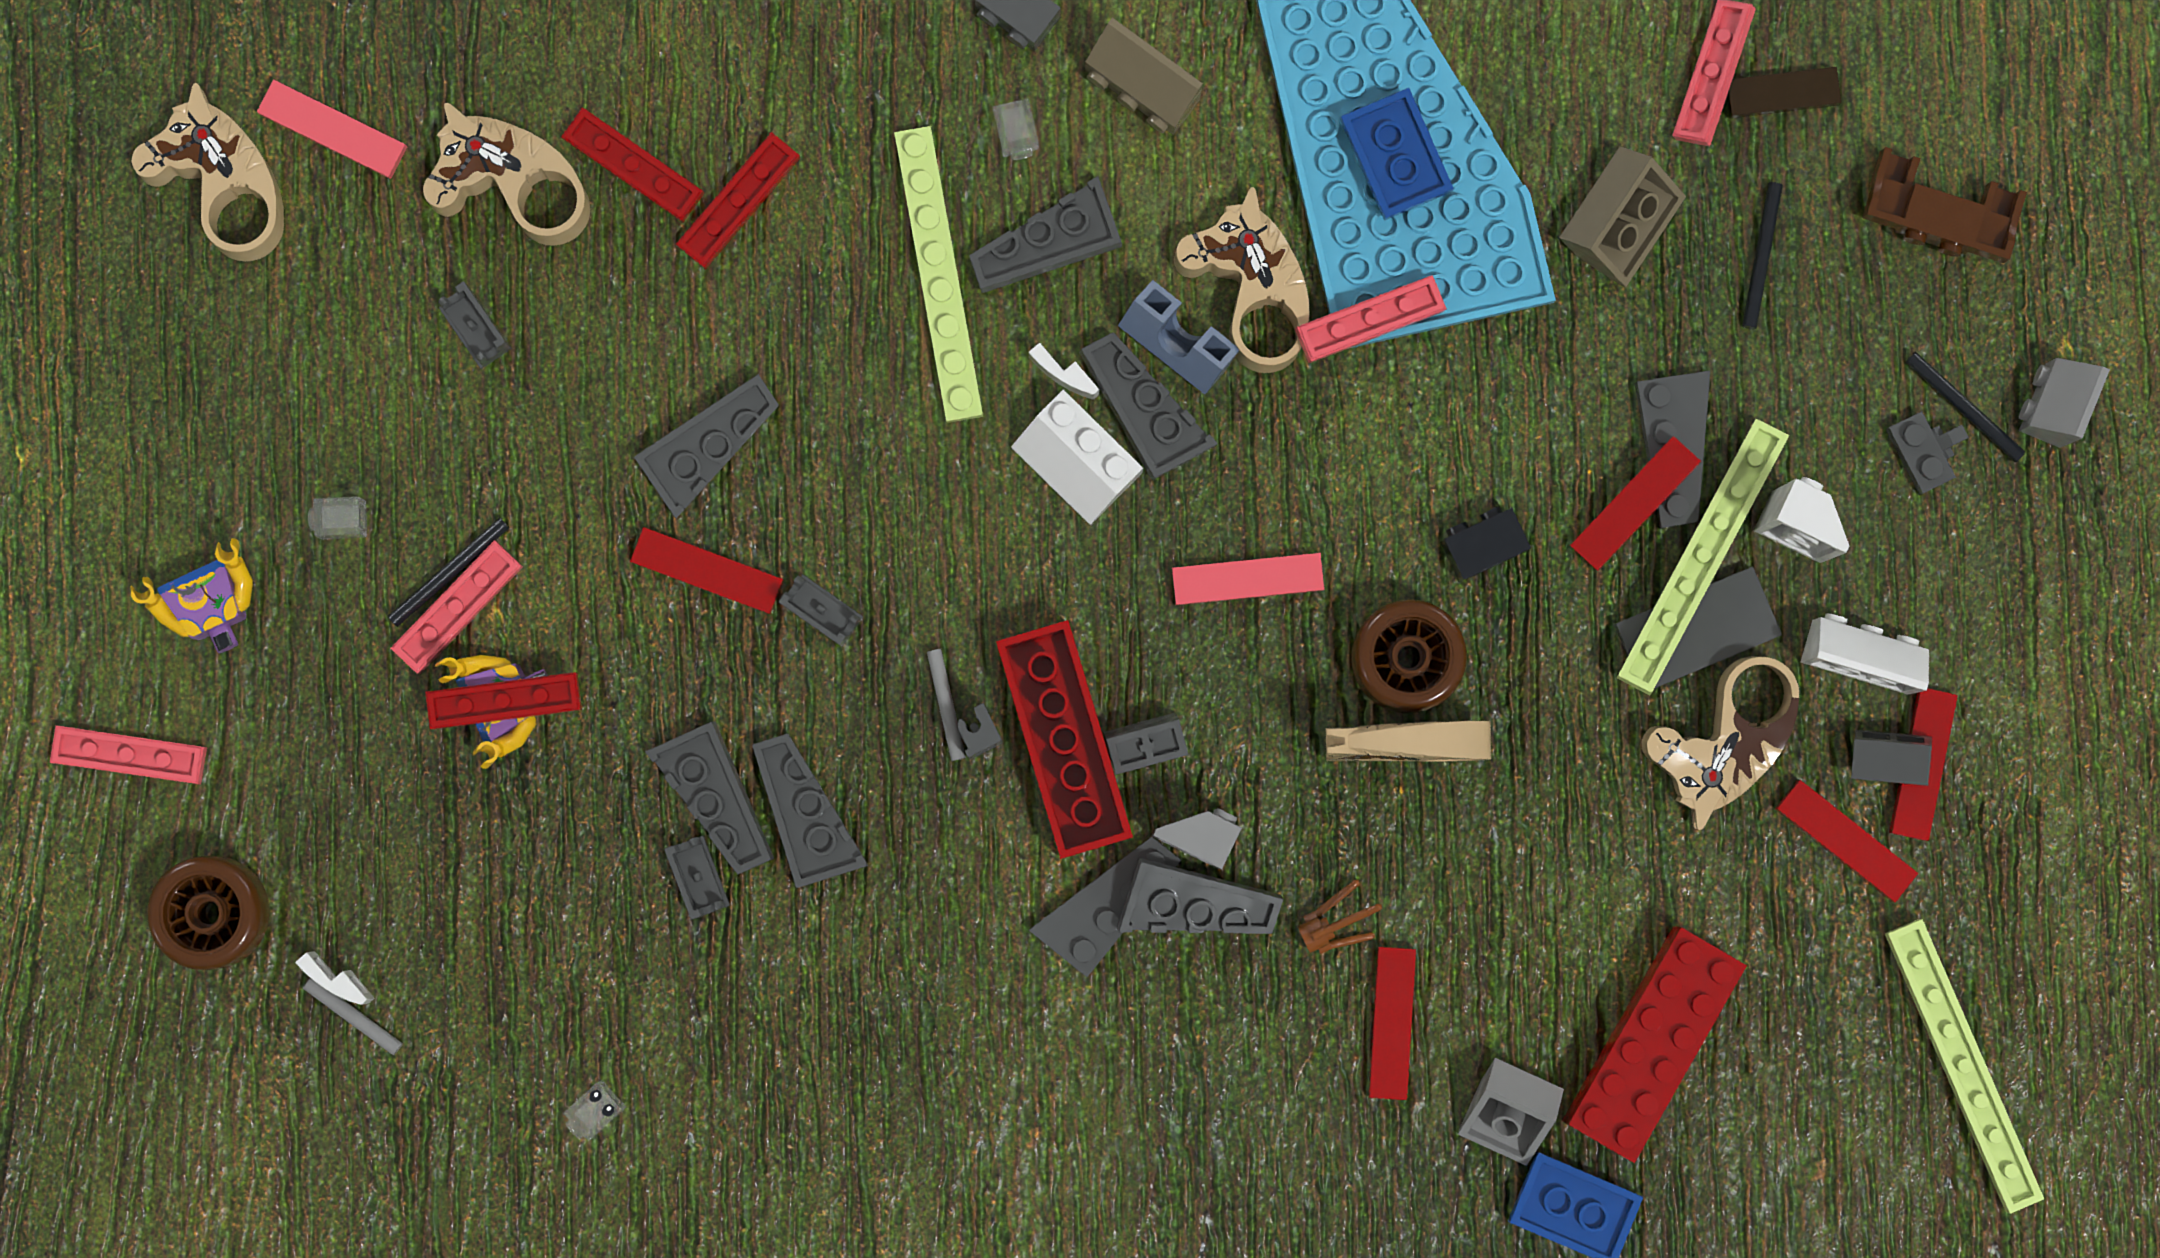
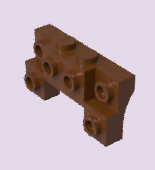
M1888 147L1880 151L1869 185L1871 190L1862 216L1863 219L1894 228V233L1904 235L1903 240L1914 245L1929 243L1938 246V251L1945 255L1959 257L1961 254L1965 255L1969 252L2001 263L2010 260L2015 244L2019 218L2027 195L2026 191L2009 192L1997 188L1999 183L1991 181L1985 185L1979 204L1917 183L1913 185L1921 158L1913 156L1911 159H1906L1891 154L1892 149Z

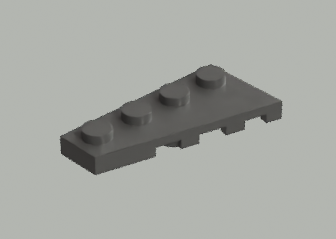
M1097 176L1087 182V186L1072 194L1071 192L1058 200V204L1042 214L1039 212L1027 219V223L1014 231L1009 230L969 255L981 293L1122 247V242L1099 177Z
M1114 332L1080 350L1081 357L1152 481L1217 446L1218 443L1210 434L1207 435L1196 424V419L1186 409L1183 410L1169 395L1170 392L1161 382L1158 383L1148 373L1146 366Z
M1710 370L1637 381L1635 383L1648 462L1673 436L1701 460V463L1656 510L1659 529L1695 524L1699 521Z
M758 374L634 456V458L674 517L677 518L774 412L779 404Z
M715 721L645 751L651 761L655 762L663 772L664 778L673 790L676 789L688 805L687 808L694 818L698 819L709 833L710 839L737 875L775 859Z
M784 734L753 744L754 753L796 888L869 866L791 736Z
M1150 837L1034 925L1029 931L1088 977L1123 933L1118 931L1117 925L1138 859L1142 858L1176 867L1181 860L1156 839Z
M1139 858L1117 929L1119 932L1150 930L1151 933H1167V930L1188 931L1189 933L1223 931L1224 933L1272 934L1283 897L1281 894Z

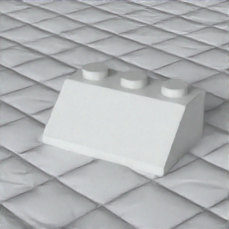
M1064 390L1035 417L1011 446L1089 525L1143 472V467Z
M1802 477L1801 480L1794 479L1773 490L1753 530L1819 563L1845 554L1849 548V543L1831 495L1821 491L1823 485L1807 477Z
M1829 613L1825 614V618L1820 617L1812 620L1801 663L1907 695L1927 691L1929 684V649L1919 647V640L1903 635H1897L1896 639L1882 636L1883 629L1866 624H1861L1860 629L1846 625L1848 619Z

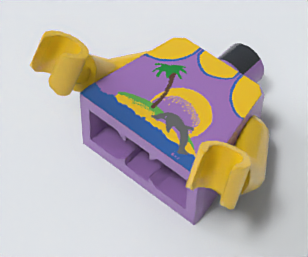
M231 538L232 552L222 550L221 544L218 542L215 550L217 560L158 587L159 594H154L153 582L148 577H142L143 584L149 588L146 592L139 593L133 586H130L133 600L140 604L145 603V607L162 625L181 637L202 640L210 636L217 652L223 653L239 645L231 626L246 619L245 610L250 606L253 579L243 558L238 556L240 549L239 541Z
M487 655L471 656L458 660L447 657L435 664V667L445 665L450 670L449 676L441 677L438 680L441 683H447L460 676L461 678L455 680L458 687L548 676L545 669H542L525 677L520 665L511 664L509 660L503 657ZM536 716L475 724L483 742L477 746L472 755H476L481 751L489 756V759L480 767L483 769L489 768L498 757L501 758L523 746L536 726Z

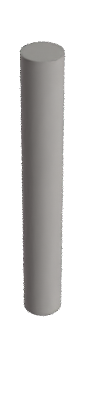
M941 649L928 651V661L951 761L964 759L966 756L958 729V721Z
M312 978L303 987L306 992L393 1056L402 1047V1042L341 997L320 986Z

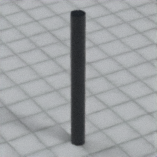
M1769 182L1742 322V327L1746 329H1757L1783 188L1782 184L1776 182Z
M1916 351L1905 361L1906 364L2015 463L2026 453L2025 450Z
M499 517L391 612L388 618L395 626L401 625L510 527Z

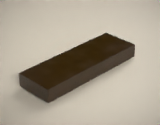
M1837 67L1732 79L1727 94L1729 118L1839 106L1842 101Z

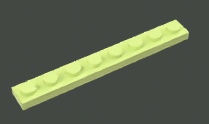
M931 126L894 132L946 422L951 423L983 417Z
M1755 419L1621 668L1617 679L1651 695L1789 437L1788 434Z
M1917 919L1884 933L2005 1212L2011 1214L2044 1200L1923 919Z

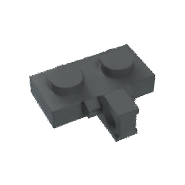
M1921 411L1886 429L1919 495L1956 478L1947 459L1954 456L1951 446L1969 438L1963 425L1943 434L1940 426L1933 429L1930 428Z

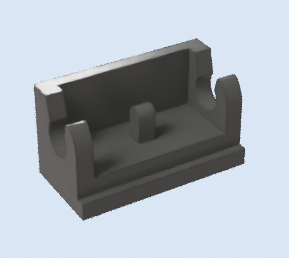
M463 281L455 287V294L449 298L441 297L438 303L441 306L439 309L478 366L483 369L511 350L512 347L472 289Z
M805 575L797 576L792 588L788 593H784L778 602L836 644L843 647L864 617Z
M984 703L974 707L976 718L981 723L980 729L976 723H972L970 725L972 732H969L966 723L962 719L958 721L959 732L968 748L965 752L970 760L1003 744Z
M1176 713L1104 732L1116 775L1188 755L1182 728Z
M1855 730L1851 779L1928 786L1932 736Z
M704 836L695 837L684 843L664 849L691 920L730 906Z

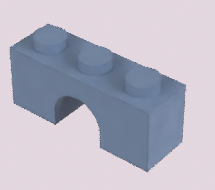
M1152 280L1132 302L1118 326L1203 394H1206L1224 374L1238 354L1239 349L1212 326L1203 336H1193L1183 330L1176 317L1177 310L1182 302Z

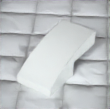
M1041 343L1028 352L1029 359L1059 385L1093 400L1099 395L1098 387L1076 362L1063 370Z
M315 951L306 952L295 962L316 983L345 1000L363 1005L375 999L351 970L342 971L336 976Z

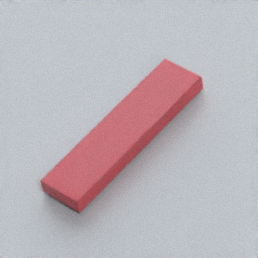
M1717 0L1672 135L1675 140L1710 147L1756 10L1753 4Z
M274 79L257 110L259 115L389 179L392 178L407 149L404 143Z
M1431 275L1297 326L1295 332L1308 363H1312L1440 314L1447 308L1435 279Z
M494 540L390 649L413 671L420 675L523 566Z
M1321 553L1172 568L1176 606L1324 591Z
M56 726L50 763L201 784L207 747Z

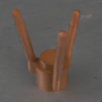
M1353 880L1315 911L1303 916L1305 923L1297 927L1309 953L1319 950L1320 954L1333 948L1361 943L1375 938L1374 933L1370 932L1331 940L1335 938L1333 932L1382 909L1381 904L1365 908L1332 924H1329L1326 917L1318 919L1360 885L1359 880Z

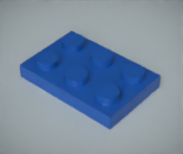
M1406 88L1340 117V122L1384 221L1451 193L1454 190L1410 88Z
M1536 1151L1508 1222L1591 1258H1619L1643 1197Z

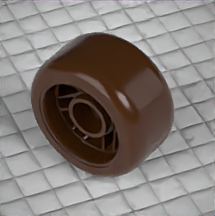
M1407 599L1386 604L1364 621L1353 642L1351 661L1356 681L1369 699L1389 711L1411 714L1436 707L1454 693L1464 676L1467 650L1459 626L1448 613L1429 602ZM1407 647L1414 650L1417 655V662L1414 667L1406 668L1399 663L1398 652L1401 648Z
M221 856L193 857L171 867L155 884L147 909L148 927L157 947L173 962L195 970L226 968L244 960L261 943L268 928L270 917L269 899L260 879L242 863ZM211 902H214L219 909V917L215 923L208 921L205 915L206 907Z

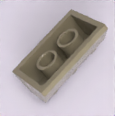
M1113 17L1106 25L1085 61V71L1089 73L1087 78L1090 82L1102 90H1105L1106 87L1111 89L1118 95L1116 99L1120 104L1132 112L1137 108L1148 116L1146 119L1147 123L1160 133H1164L1167 130L1174 136L1200 101L1203 83Z
M1620 146L1559 238L1578 258L1619 285L1627 287L1686 196L1651 156Z

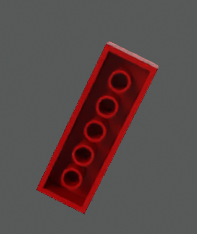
M1066 620L996 641L1060 859L1133 838L1069 621Z
M1673 926L1562 1122L1635 1164L1747 965L1686 929Z

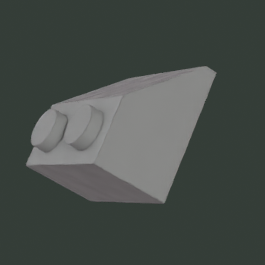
M2055 358L2045 365H2040L2032 382L2034 386H2037L2033 397L2025 401L2019 414V419L2023 420L2019 431L2059 448L2082 439L2110 369L2061 358Z
M1217 808L1213 814L1207 811L1154 829L1151 836L1217 869H1222L1242 828L1235 825L1237 817Z
M1495 1058L1480 1081L1460 1126L1458 1135L1527 1166L1556 1122L1564 1089Z

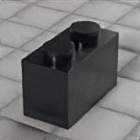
M1498 506L1481 514L1482 522L1469 527L1465 521L1446 530L1448 537L1440 543L1459 583L1531 549L1513 508L1503 512L1501 507Z

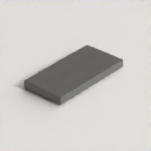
M1753 566L1709 585L1655 688L1782 635ZM1654 608L1614 624L1627 656L1630 654Z

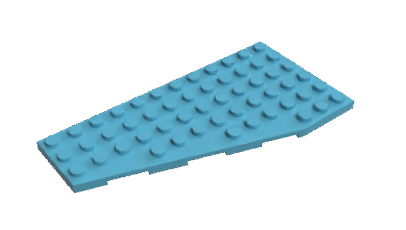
M1256 0L1328 313L1337 312L1431 275L1435 279L1447 308L1440 314L1354 347L1554 303L1556 299L1531 194L1526 185L1522 184L1494 139L1493 132L1464 85L1460 84L1432 39L1431 32L1412 1ZM1406 88H1410L1454 190L1451 193L1384 221L1340 122V117Z

